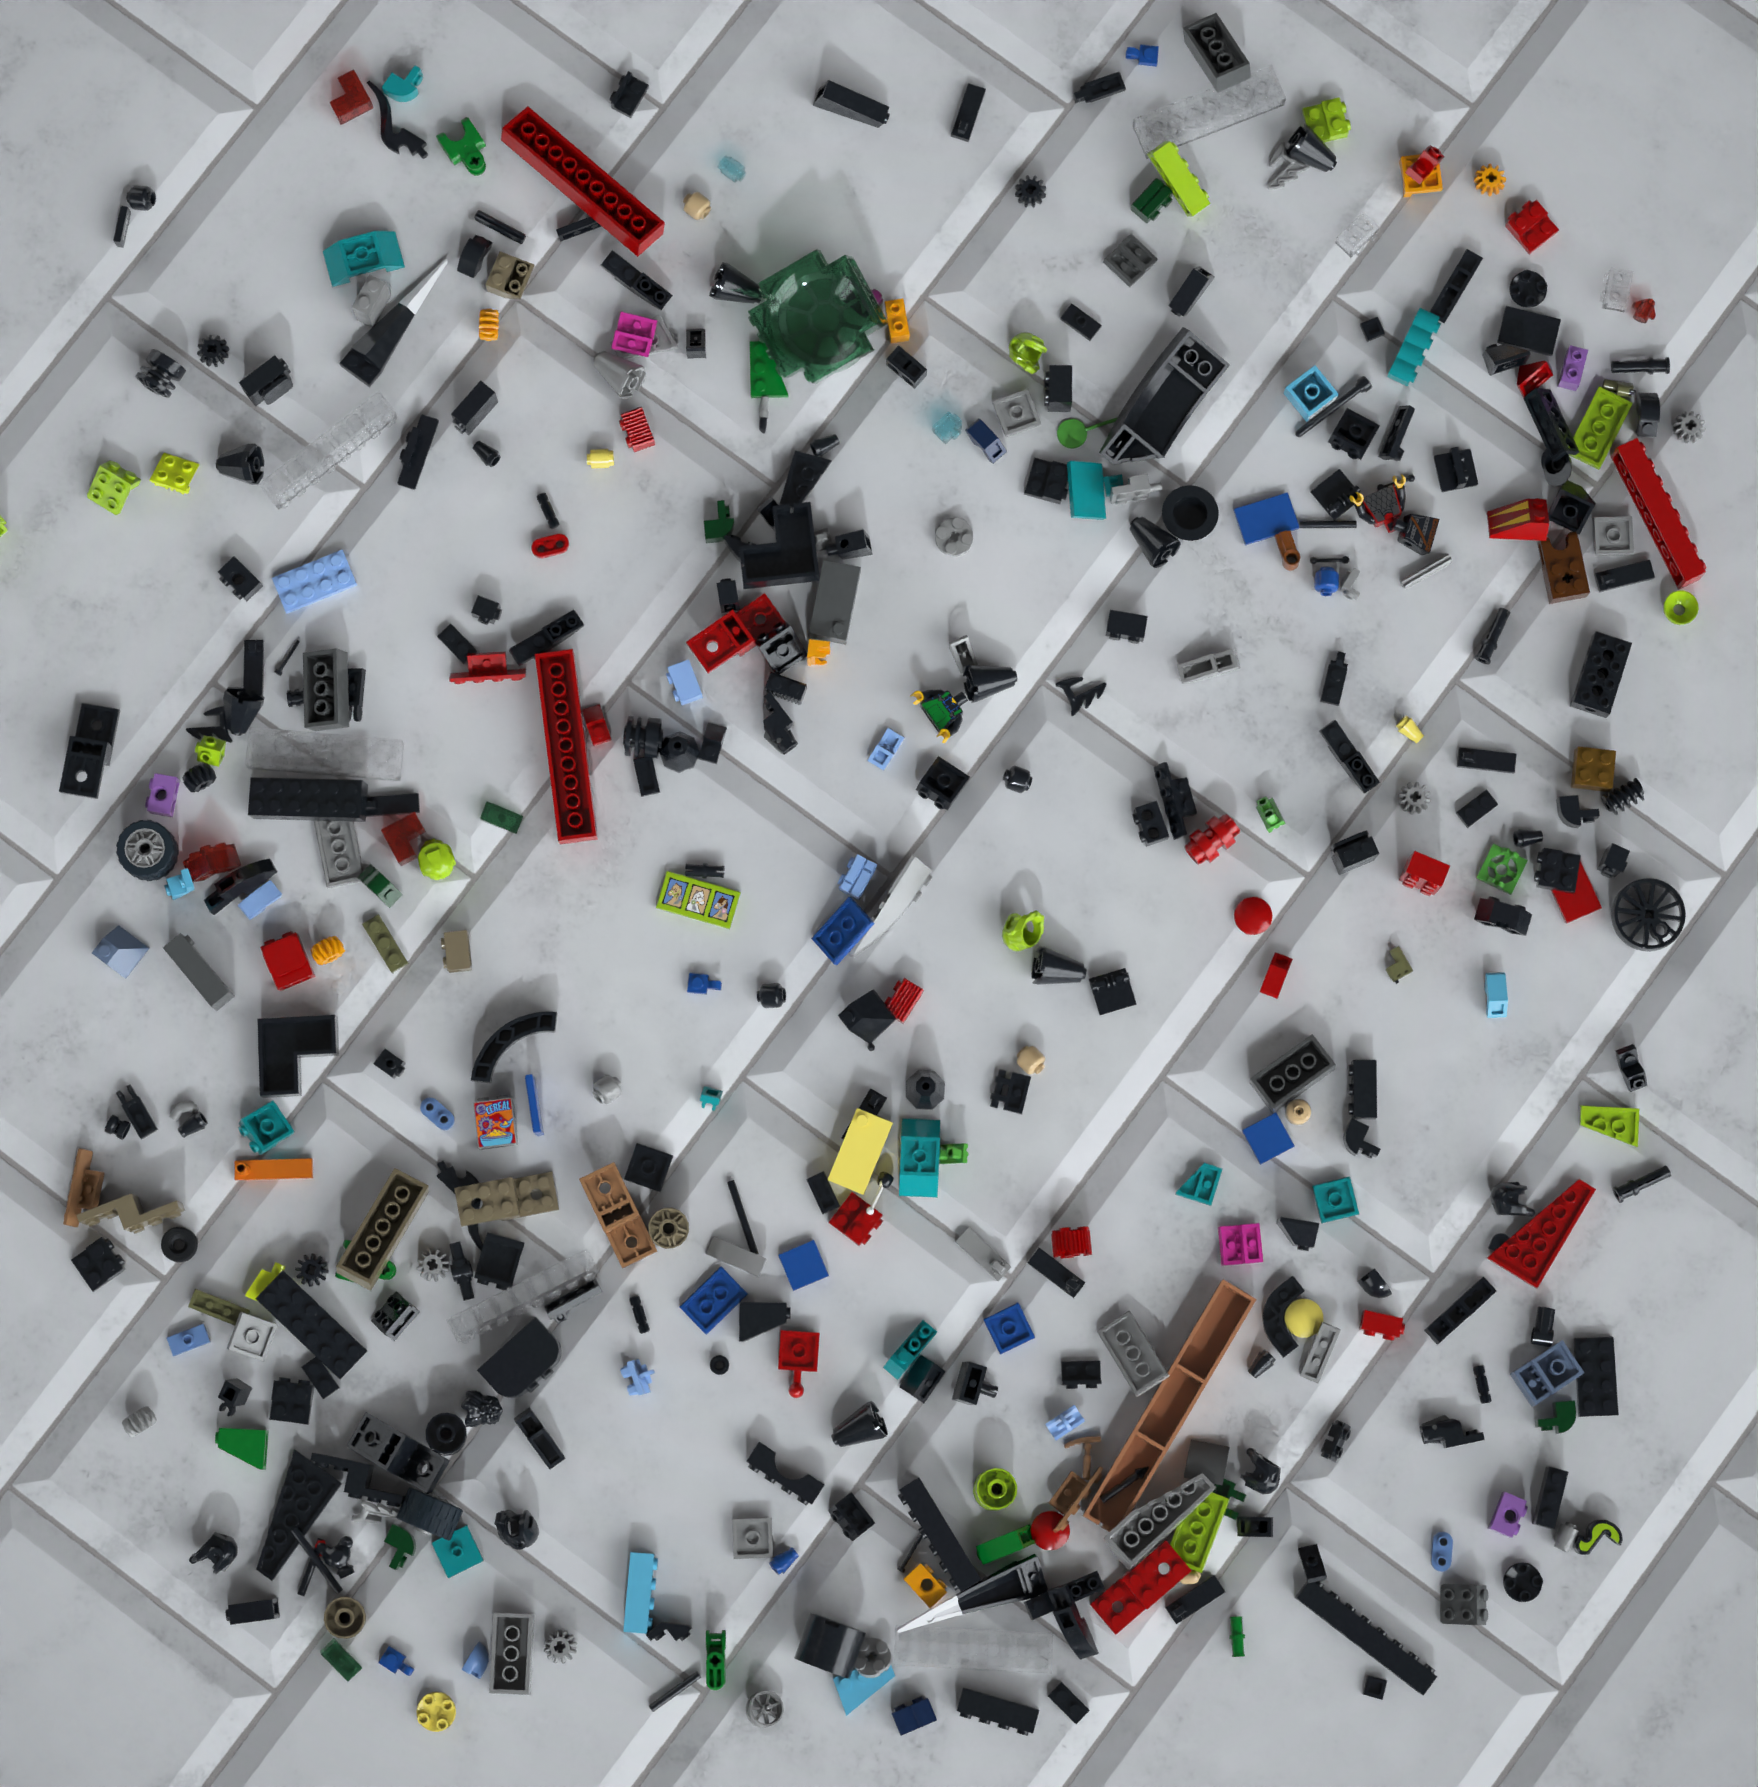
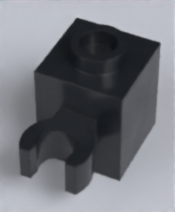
M238 1378L225 1380L218 1396L219 1399L224 1401L219 1406V1411H225L226 1407H228L229 1412L227 1416H233L236 1412L235 1406L245 1405L252 1387Z

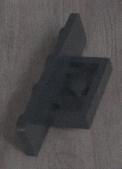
M422 414L417 428L413 427L412 431L408 432L406 436L407 446L405 449H402L399 458L403 468L397 482L398 485L412 490L416 489L439 424L438 419Z
M1163 762L1154 767V772L1169 821L1170 831L1173 839L1176 840L1187 835L1183 817L1194 816L1197 814L1187 777L1172 780L1168 764Z

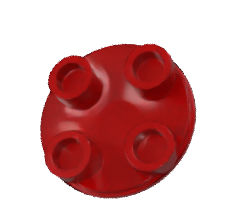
M1258 897L1243 899L1237 905L1234 912V920L1237 927L1247 935L1263 933L1269 928L1273 918L1269 904Z
M1046 1511L1034 1519L1031 1524V1536L1037 1546L1044 1550L1052 1551L1065 1545L1070 1535L1069 1524L1063 1531L1059 1530L1056 1533L1053 1531L1063 1515L1055 1511Z

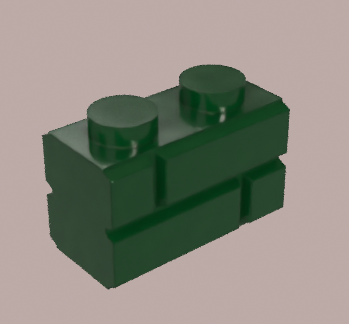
M1155 178L1131 204V211L1145 223H1148L1150 220L1155 221L1160 215L1159 210L1163 206L1165 208L1168 207L1172 202L1173 192L1158 178Z

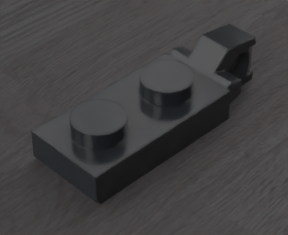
M1116 72L1085 83L1084 86L1080 87V91L1073 93V99L1075 103L1084 100L1086 103L1094 102L1126 90L1120 72Z
M1338 651L1336 661L1331 660L1320 702L1339 706L1348 670V664L1344 663L1346 653Z

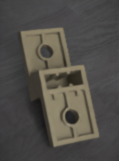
M553 1172L515 1179L509 1177L454 1188L461 1227L495 1220L505 1221L559 1210ZM535 1189L542 1191V1197L538 1200H534L531 1197V1193ZM476 1198L481 1199L483 1202L480 1209L472 1207V1201Z
M131 1193L77 1215L80 1223L90 1227L99 1224L100 1219H112L119 1215L123 1229L136 1234L144 1231L145 1226H157L163 1223V1219H174L181 1216V1212L185 1211L183 1203L174 1201L144 1213L139 1197Z

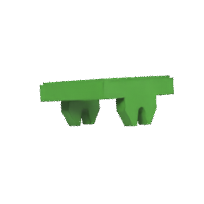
M1492 844L1476 879L1511 895L1528 860L1520 857L1517 852L1510 851L1509 848H1502ZM1505 855L1502 862L1496 864L1491 861L1496 856ZM1510 858L1516 865V873L1509 869L1508 862ZM1500 864L1505 865L1507 868V873L1504 875H1500L1496 871L1497 866ZM1488 867L1494 869L1495 878L1489 876ZM1505 876L1513 878L1508 883L1500 881L1501 877Z

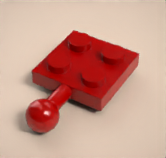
M781 1330L778 1370L794 1371L793 1384L789 1387V1394L793 1398H800L804 1393V1387L801 1384V1372H817L820 1333Z

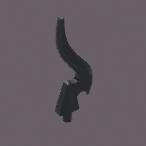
M368 81L367 84L379 102L381 114L380 133L385 146L397 154H400V147L406 146L412 156L418 153L422 159H425L428 156V153L423 149L427 146L426 142L405 128H401L398 134L393 133L391 107L388 99L376 85Z
M444 1160L437 1164L441 1171L437 1175L438 1179L454 1194V1188L479 1183L477 1178L467 1170L466 1176L460 1179L457 1177L454 1167L448 1168ZM476 1198L472 1201L474 1209L480 1208L481 1199ZM478 1224L469 1225V1234L476 1246L482 1251L483 1244L479 1236Z

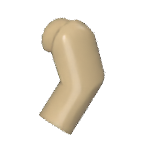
M1193 1570L1180 1582L1182 1584H1195L1199 1581L1201 1574Z

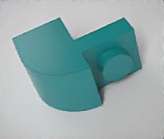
M414 65L405 80L391 73L382 86L383 93L398 102L413 100L419 94L415 86H419L423 80L422 70Z

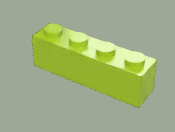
M1164 141L1147 155L1168 188L1172 190L1174 197L1187 217H1193L1211 204L1208 200L1209 195L1198 185V178L1189 171V165L1178 154L1179 149L1175 143Z

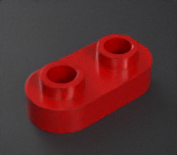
M563 534L539 538L532 543V553L535 557L541 559L562 554L568 550L569 541ZM562 542L563 546L557 547L556 544ZM542 546L545 548V550L543 552H539L538 548Z

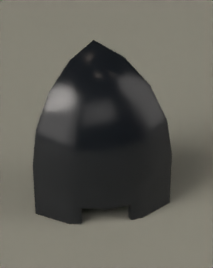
M1373 1269L1357 1281L1364 1291L1372 1297L1386 1298L1392 1295L1390 1288L1376 1269Z

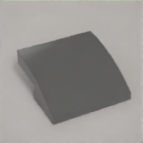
M1130 234L1104 259L1103 263L1127 286L1131 287L1158 259L1137 238Z
M1191 1439L1184 1478L1193 1479L1203 1473L1213 1484L1223 1486L1230 1447Z

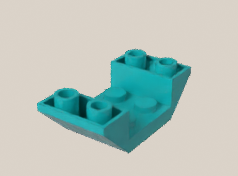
M372 231L337 241L323 251L332 287L350 283V277L383 268L387 272L405 268L394 231Z
M902 1119L899 1196L938 1198L941 1120Z

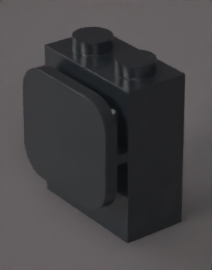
M275 355L239 382L244 393L255 407L263 401L267 405L272 404L293 387L292 379L289 375L291 371L282 358L278 359Z
M1367 830L1331 846L1330 849L1334 852L1332 860L1339 875L1370 863L1379 855L1372 836L1368 837L1369 833Z

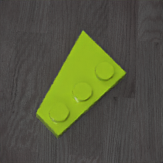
M1580 1106V1126L1638 1147V1108Z

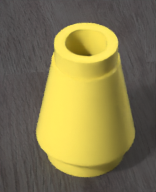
M1407 715L1396 725L1398 732L1415 743H1418L1424 736L1413 719Z

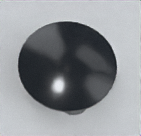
M1524 270L1512 279L1509 287L1510 296L1521 307H1535L1545 299L1547 283L1540 274Z
M1524 1562L1510 1566L1503 1578L1506 1593L1510 1598L1518 1602H1529L1539 1595L1543 1584V1578L1539 1571L1533 1565Z

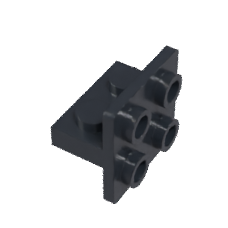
M1454 447L1450 449L1449 453L1434 456L1441 492L1478 485L1470 449L1459 451V447Z
M396 1291L388 1297L383 1307L375 1312L371 1322L384 1335L395 1342L420 1311Z

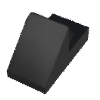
M708 723L703 735L699 760L717 764L727 727Z
M1237 1517V1536L1273 1537V1517Z

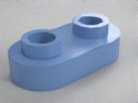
M426 1098L422 1101L420 1105L422 1114L438 1128L449 1130L453 1127L455 1118L442 1104L434 1098ZM428 1104H433L431 1111L427 1110ZM444 1116L448 1118L446 1123L441 1122V1118Z
M1446 1532L1435 1534L1432 1540L1431 1565L1440 1572L1448 1570L1452 1562L1453 1539ZM1442 1538H1445L1447 1541L1444 1546L1440 1544ZM1440 1558L1445 1560V1564L1442 1566L1438 1563Z

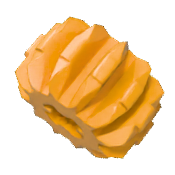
M1491 163L1487 168L1484 165L1481 166V171L1477 170L1475 173L1477 176L1474 178V183H1477L1475 188L1482 189L1481 195L1485 191L1488 193V196H1491L1492 192L1496 195L1499 194V189L1503 190L1505 186L1503 183L1506 182V178L1503 177L1504 171H1498V165L1495 166V169L1492 168Z
M482 309L479 314V337L481 340L486 341L496 340L498 338L499 313L497 310Z
M329 936L319 941L310 950L313 959L318 965H326L337 960L345 952L344 946L337 936Z

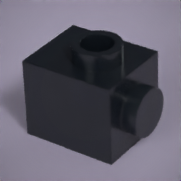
M478 595L471 614L473 617L478 618V622L488 625L489 623L494 624L495 620L500 619L502 610L498 602Z
M384 1049L374 1062L376 1067L393 1079L396 1076L400 1077L405 1070L404 1065L406 1064L387 1049Z

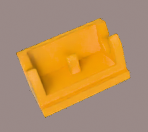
M809 639L807 666H811V664H827V661H820L818 658H825L826 655L830 654V641Z

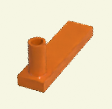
M312 1158L235 1161V1180L313 1178Z

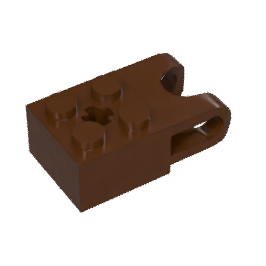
M1575 531L1569 532L1566 536V548L1563 550L1553 548L1548 537L1546 541H1538L1537 543L1549 604L1586 598L1590 593L1579 538ZM1566 577L1569 579V582L1566 583V580L1563 581L1562 579Z

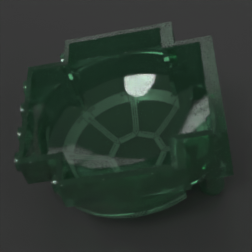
M817 249L759 282V292L767 300L748 311L750 315L748 319L752 326H756L758 329V338L762 343L766 344L768 348L766 352L771 360L774 359L778 375L780 377L783 376V378H789L802 371L808 382L811 381L812 384H817L834 373L848 369L862 357L873 352L874 349L867 336L888 324L855 259L852 256L844 255L828 264L821 250Z

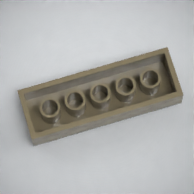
M394 1168L336 1266L337 1273L371 1291L428 1195L429 1186Z

